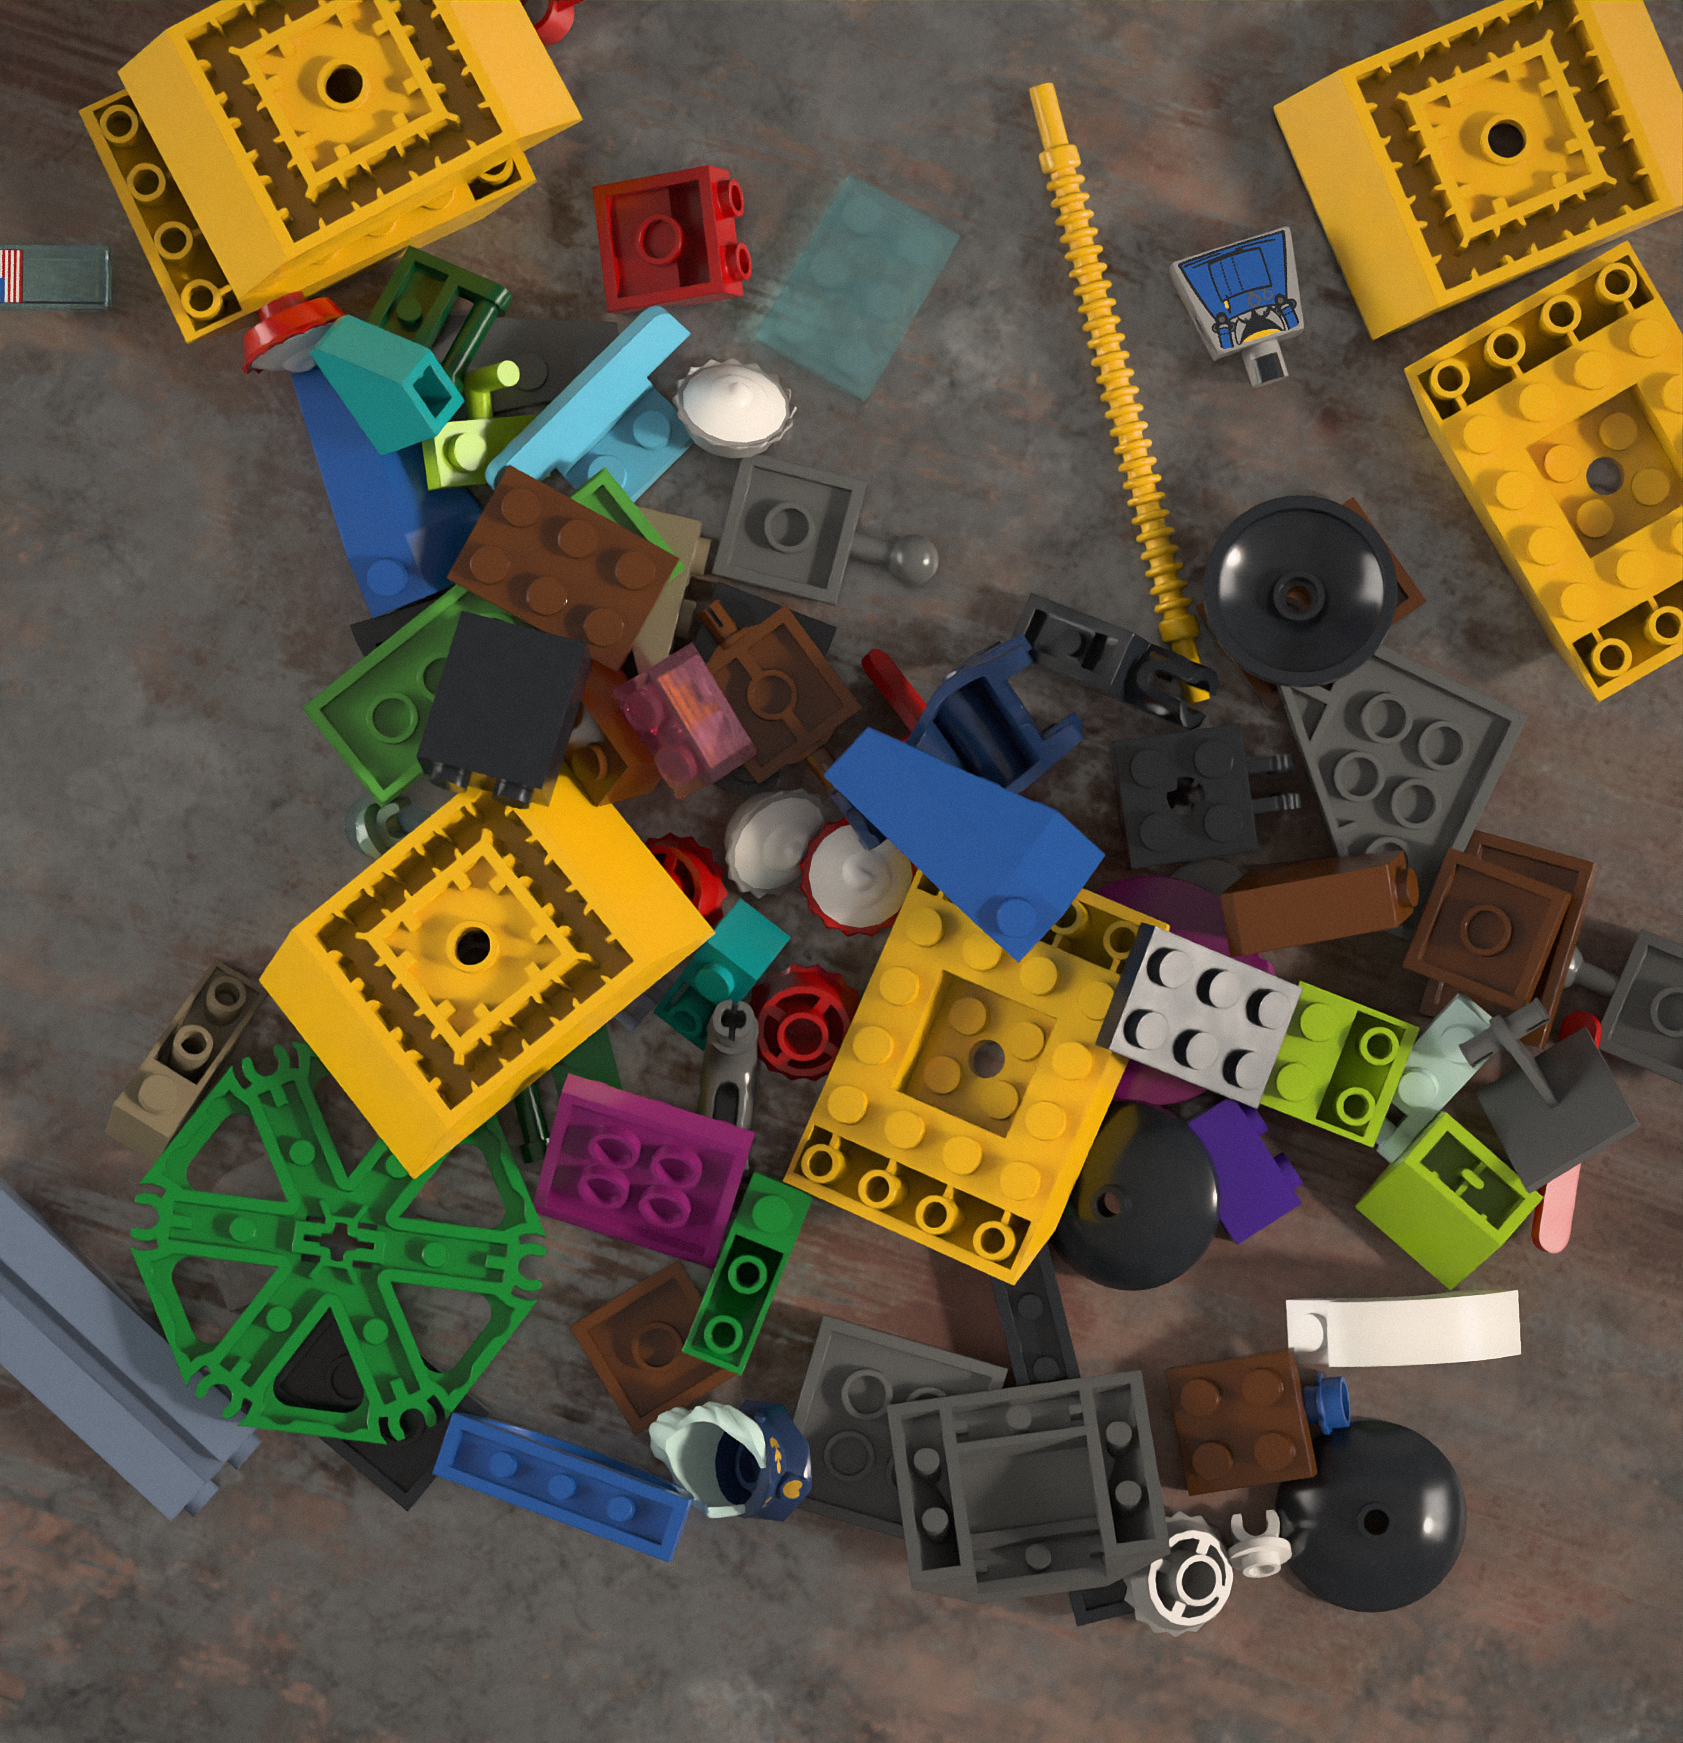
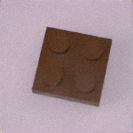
M1449 847L1402 967L1517 1011L1530 1003L1572 894Z
M680 1258L569 1326L635 1436L650 1428V1425L657 1421L661 1413L670 1411L675 1407H685L737 1375L682 1352L703 1296Z
M1294 1347L1174 1366L1165 1370L1189 1496L1310 1478L1318 1473Z

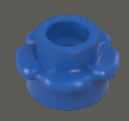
M1318 1372L1315 1377L1316 1385L1305 1386L1304 1388L1305 1410L1308 1423L1319 1424L1322 1433L1330 1435L1334 1428L1350 1426L1349 1392L1344 1376L1325 1378L1324 1372Z

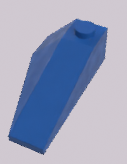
M318 365L311 370L291 374L293 386L347 559L372 618L455 585V583L447 579V576L484 511L479 500L468 487L428 491L422 442L380 456Z
M869 726L824 773V777L957 907L1018 963L1064 915L1105 857V853L1058 810L1001 787L1000 784L982 776H975L940 760L937 756Z

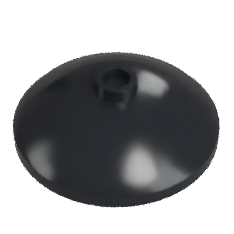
M1296 495L1275 498L1262 502L1241 514L1223 531L1216 541L1207 561L1203 579V606L1206 619L1221 649L1234 663L1249 674L1263 681L1286 687L1303 688L1325 685L1342 679L1359 669L1376 653L1385 640L1397 605L1398 586L1395 566L1390 552L1377 531L1364 518L1348 507L1315 496ZM1292 592H1302L1309 598L1310 605L1302 611H1295L1287 605L1286 597Z
M1134 1099L1111 1100L1056 1230L1049 1238L1051 1245L1059 1256L1077 1273L1099 1285L1125 1291L1147 1290L1162 1286L1180 1277L1191 1269L1207 1251L1213 1240L1220 1217L1221 1190L1219 1178L1212 1157L1205 1144L1181 1118L1158 1105ZM1107 1192L1114 1194L1120 1202L1118 1213H1113L1106 1207L1105 1195Z
M1383 1420L1352 1421L1349 1427L1334 1428L1330 1435L1320 1433L1311 1439L1318 1473L1310 1478L1280 1482L1275 1501V1512L1280 1521L1279 1538H1283L1290 1543L1292 1556L1286 1562L1293 1573L1310 1591L1335 1606L1357 1612L1373 1613L1396 1610L1408 1606L1429 1594L1443 1581L1454 1566L1460 1554L1466 1533L1467 1510L1464 1491L1449 1460L1432 1442L1418 1432ZM1374 1509L1384 1511L1387 1517L1385 1527L1378 1532L1367 1531L1364 1527L1366 1514Z

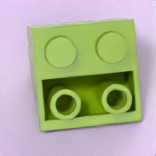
M1293 980L1292 984L1303 989L1259 1104L1373 1148L1420 1028L1303 981Z
M1439 1111L1418 1133L1402 1154L1389 1164L1355 1203L1354 1207L1451 1291L1505 1243L1544 1197L1536 1190L1529 1194L1519 1176L1448 1113Z

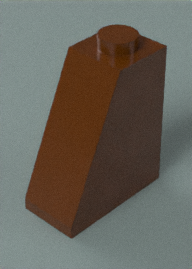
M1404 850L1256 865L1220 894L1230 957L1251 955L1397 928L1413 913V907L1418 903L1419 890L1415 871L1412 868H1406Z

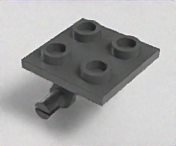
M1537 997L1505 1018L1499 1013L1489 1020L1491 1027L1463 1044H1459L1462 1054L1472 1068H1475L1476 1065L1504 1048L1512 1054L1519 1064V1067L1475 1094L1524 1188L1529 1194L1641 1127L1586 1027H1583L1536 1057H1533L1519 1040L1520 1038L1551 1021L1547 1011Z

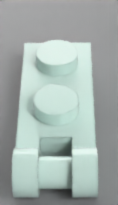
M1461 990L1419 1034L1414 1042L1391 1101L1406 1115L1396 1126L1385 1117L1376 1139V1143L1379 1145L1376 1151L1389 1163L1394 1162L1402 1154L1418 1133L1489 1059L1487 1058L1476 1065L1475 1068H1472L1459 1048V1044H1463L1491 1027L1489 1020L1492 1018Z

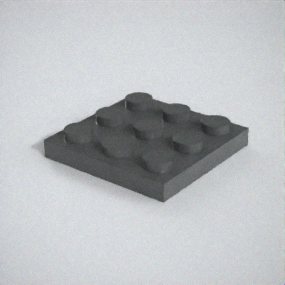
M823 1314L792 1420L810 1445L812 1489L796 1508L905 1540L887 1405L1002 1389L1008 1368Z

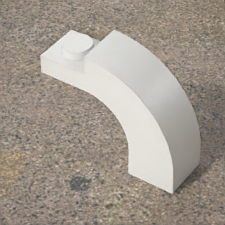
M1459 1290L1404 1297L1296 1298L1286 1300L1288 1348L1294 1347L1297 1364H1329V1367L1405 1366L1486 1360L1521 1354L1518 1290Z

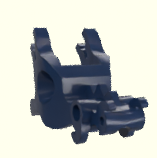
M1020 634L1003 643L999 641L985 647L944 676L941 684L937 686L912 733L904 742L937 756L948 764L975 776H982L1000 784L1001 787L1019 794L1084 738L1080 731L1085 726L1074 712L1059 723H1052L1042 731L1040 730L1007 681L1008 678L1020 672L1033 661L1027 653L1032 647L1025 636ZM838 789L828 795L834 805H837L865 850L870 851L888 839Z

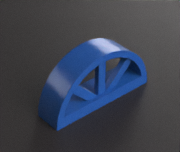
M453 1412L432 1472L433 1475L666 1562H672L694 1499V1496L681 1486L613 1456L529 1428L465 1413Z

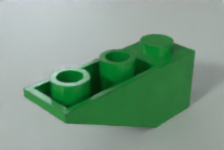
M755 1169L682 1349L683 1353L742 1376L814 1195L783 1182V1179Z

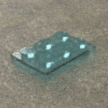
M850 172L757 332L755 341L859 401L866 403L960 241L961 236Z

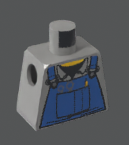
M1289 226L1172 262L1168 271L1171 281L1214 362L1242 354L1252 388L1268 385L1289 376L1278 342L1299 336L1304 329L1292 235Z

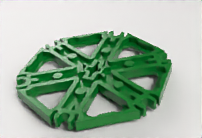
M291 1041L292 1046L298 1053L300 1065L299 1068H290V1058L287 1050L279 1044L273 1047L279 1065L276 1072L271 1076L259 1075L255 1071L250 1057L242 1059L243 1074L245 1079L251 1084L246 1090L236 1080L233 1066H231L140 1181L139 1186L153 1185L165 1189L166 1192L163 1198L154 1193L147 1192L135 1196V1204L154 1207L158 1212L159 1219L157 1224L150 1229L131 1228L130 1236L139 1242L150 1243L157 1241L158 1248L154 1250H138L130 1247L186 1387H188L192 1377L197 1372L207 1367L211 1374L201 1379L194 1395L202 1400L207 1395L209 1389L215 1385H224L230 1389L232 1398L230 1404L221 1414L224 1418L229 1420L236 1416L242 1408L244 1399L252 1401V1406L246 1418L237 1426L387 1445L381 1436L378 1421L379 1418L388 1417L389 1431L399 1442L405 1439L399 1421L401 1415L407 1410L415 1409L421 1412L429 1429L436 1426L435 1411L427 1402L431 1396L437 1398L444 1409L445 1419L447 1420L538 1300H524L513 1296L511 1292L514 1287L523 1292L541 1290L542 1281L524 1278L518 1270V1264L526 1256L545 1257L546 1248L540 1244L530 1242L520 1245L519 1237L526 1235H536L545 1239L547 1237L496 1113L455 1147L462 1144H470L476 1146L483 1153L505 1207V1215L501 1223L492 1229L401 1218L400 1216L454 1148L414 1179L382 1138L379 1137L354 1171L347 1177L314 1097V1091L318 1082L332 1074L309 1044ZM233 1114L246 1115L254 1121L287 1202L196 1191L187 1181V1168L224 1119ZM307 1217L326 1219L325 1224L307 1222L306 1220ZM358 1223L376 1225L377 1230L357 1228ZM342 1224L348 1226V1237L358 1239V1243L374 1245V1250L357 1248L356 1251L348 1250L343 1256V1261H334L330 1259L331 1253L329 1248L320 1246L319 1242L304 1241V1236L321 1238L322 1235H332L335 1225ZM301 1256L320 1257V1262L301 1261ZM187 1257H197L277 1268L221 1341L204 1343L195 1337L172 1282V1271L180 1260ZM352 1263L372 1264L371 1270L355 1268L352 1266ZM391 1283L479 1294L490 1304V1321L453 1369L444 1373L433 1372L423 1363ZM331 1308L363 1386V1401L357 1409L349 1413L284 1405L275 1397L273 1391L275 1378L328 1309Z

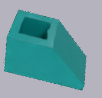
M348 314L339 317L309 352L380 456L436 437L465 401L429 348Z
M741 898L715 928L716 934L703 943L653 1011L654 1014L702 1051L706 1048L707 1026L710 1017L713 1015L718 1004L725 1000H732V1004H738L739 1001H743L791 938Z

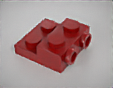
M705 165L592 187L607 313L620 315L642 311L656 305L661 307L671 305L687 307L744 296L742 281L750 279L752 263L746 245L743 242L737 243L734 218L743 215L744 197L736 179H729L728 170Z

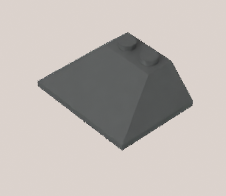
M1141 1370L887 1405L912 1590L977 1604L1109 1586L1171 1554Z

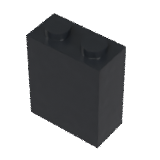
M462 611L416 755L424 774L430 776L429 782L439 788L456 793H466L468 786L493 792L491 796L493 800L512 808L529 809L531 802L549 807L593 664L587 643Z

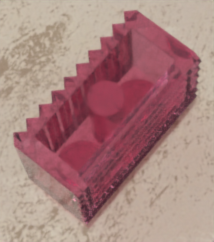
M692 642L614 689L613 697L621 700L620 709L624 710L627 720L634 727L633 731L641 734L640 742L646 744L647 753L654 756L653 764L658 766L660 775L667 782V787L674 789L673 798L681 801L759 754Z

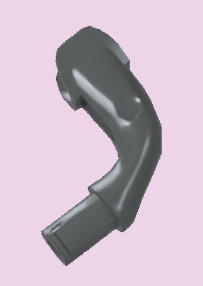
M725 1000L720 1002L715 1008L707 1026L708 1037L702 1064L697 1114L715 1120H723L734 1126L752 1131L754 1095L757 1082L758 1021L754 1016L752 1008L747 1003L739 1001L738 1004H732V1000ZM749 1155L741 1178L742 1183L746 1184L750 1182Z

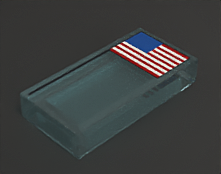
M0 244V311L111 312L112 248L108 245Z

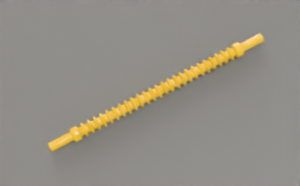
M1041 84L1029 89L1044 151L1039 154V161L1043 174L1051 175L1052 181L1046 185L1047 190L1055 191L1056 199L1051 202V207L1059 209L1061 212V216L1055 220L1057 226H1064L1065 234L1060 237V242L1068 244L1070 247V252L1065 254L1064 259L1074 263V269L1069 272V277L1077 279L1079 282V287L1073 291L1075 296H1081L1083 299V305L1078 307V312L1086 314L1088 317V322L1083 324L1082 329L1092 334V340L1087 343V348L1095 349L1097 357L1091 361V364L1094 367H1100L1101 375L1096 378V383L1104 384L1106 392L1100 396V400L1109 402L1110 410L1105 413V418L1113 420L1115 423V428L1109 431V435L1111 437H1118L1119 446L1114 448V453L1122 455L1124 458V463L1118 466V470L1126 472L1128 475V481L1123 483V488L1131 490L1133 498L1128 500L1127 505L1128 507L1136 508L1137 516L1132 519V524L1140 525L1142 533L1136 537V541L1145 543L1146 551L1141 554V559L1149 560L1151 564V569L1145 572V576L1147 578H1154L1155 587L1150 589V594L1153 596L1158 595L1160 599V604L1154 607V611L1163 614L1164 621L1158 625L1163 643L1170 644L1172 652L1201 664L1195 637L1201 633L1198 619L1195 614L1188 613L1187 606L1193 603L1192 598L1184 597L1182 589L1188 586V581L1180 580L1178 576V571L1182 570L1184 565L1182 562H1175L1173 554L1179 551V546L1171 544L1169 541V536L1174 534L1175 529L1173 527H1166L1165 518L1170 515V511L1162 509L1160 506V501L1166 497V494L1162 491L1157 492L1155 483L1161 480V475L1153 474L1151 471V466L1157 462V459L1154 456H1148L1146 448L1152 445V440L1144 439L1142 435V430L1146 429L1148 424L1146 421H1139L1138 413L1143 410V405L1135 403L1133 400V395L1138 393L1139 388L1129 384V377L1134 375V370L1126 368L1124 360L1129 358L1130 353L1120 348V342L1125 339V335L1117 333L1115 325L1121 321V318L1117 315H1112L1111 307L1116 304V299L1108 298L1106 290L1112 286V283L1109 280H1103L1102 272L1107 269V264L1099 262L1097 259V255L1103 251V247L1093 243V237L1098 234V229L1090 227L1088 220L1094 216V212L1090 209L1085 210L1084 202L1089 199V194L1081 192L1079 189V184L1084 182L1085 177L1081 174H1076L1075 168L1081 164L1076 145L1068 143L1054 84ZM1179 679L1187 705L1210 699L1209 693L1193 688Z

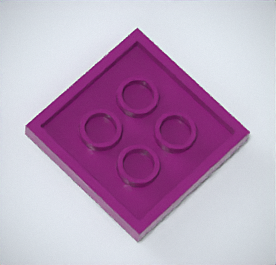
M568 1073L560 1096L533 1201L534 1208L538 1214L713 1269L755 1132L734 1126L723 1120H715L671 1106L660 1100H652L623 1091L600 1081L589 1080Z

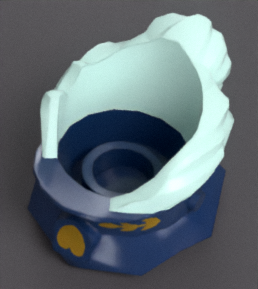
M745 1400L737 1410L730 1405L708 1401L703 1406H696L694 1410L689 1411L684 1407H675L670 1411L661 1413L657 1421L650 1425V1448L654 1457L666 1464L671 1472L673 1483L686 1489L694 1496L691 1506L704 1512L708 1518L738 1516L744 1519L754 1518L784 1522L812 1489L810 1445L792 1422L783 1404Z

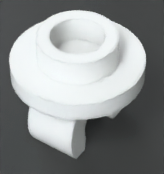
M1274 1509L1266 1510L1267 1530L1258 1536L1250 1535L1244 1530L1241 1514H1234L1232 1516L1231 1539L1234 1545L1228 1549L1227 1553L1232 1568L1242 1570L1243 1575L1247 1577L1261 1578L1276 1574L1280 1571L1281 1564L1288 1561L1292 1556L1290 1543L1283 1538H1279L1280 1521Z

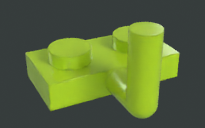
M503 361L470 370L465 374L463 385L468 420L448 422L436 437L422 441L428 491L488 485L485 480V472L490 462L539 415L493 417L490 392L513 386L518 382L520 373L514 362Z

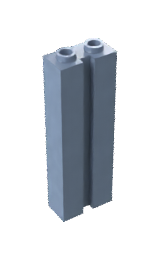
M0 1176V1364L170 1521L177 1517L184 1509L194 1517L219 1490L211 1479L228 1462L237 1470L263 1442L254 1434L257 1428L237 1426L246 1418L251 1406L243 1401L242 1408L237 1415L227 1420L221 1414L231 1402L232 1394L228 1387L215 1385L209 1389L207 1395L202 1400L194 1395L201 1379L211 1374L207 1367L202 1368L192 1377L188 1387H186L161 1324Z

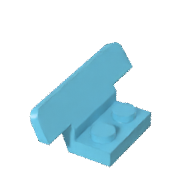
M656 305L645 309L490 462L485 472V480L493 492L509 465L540 482L556 469L575 490L602 468L606 467L630 499L635 502L694 443L686 432L684 422L677 417L678 410L647 379L691 333L663 307Z

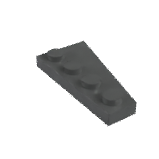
M354 311L355 317L365 322L371 314V311ZM449 315L430 350L440 365L467 316ZM496 317L466 373L473 369L503 361H512L517 365L520 373L518 382L513 386L490 392L493 415L550 404L619 336L617 322ZM463 390L461 396L465 400V394ZM465 401L448 422L468 420Z

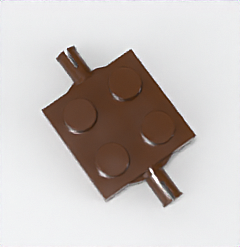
M720 600L714 601L709 607L722 623V628L718 626L706 608L696 616L700 618L720 646L716 648L708 663L682 682L758 785H761L785 766L805 761L824 786L825 791H828L833 785L824 777L826 771L821 764L825 763L830 768L836 759L825 744L828 743L834 731L860 712L862 707L786 605L762 623L740 630L723 608Z

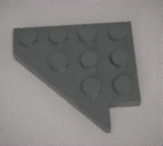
M1381 645L1364 665L1350 675L1329 683L1327 689L1320 686L1303 688L1276 686L1335 857L1404 850L1406 868H1412L1417 877L1418 903L1413 907V913L1397 928L1383 931L1411 943L1448 848L1451 847L1464 852L1529 715Z

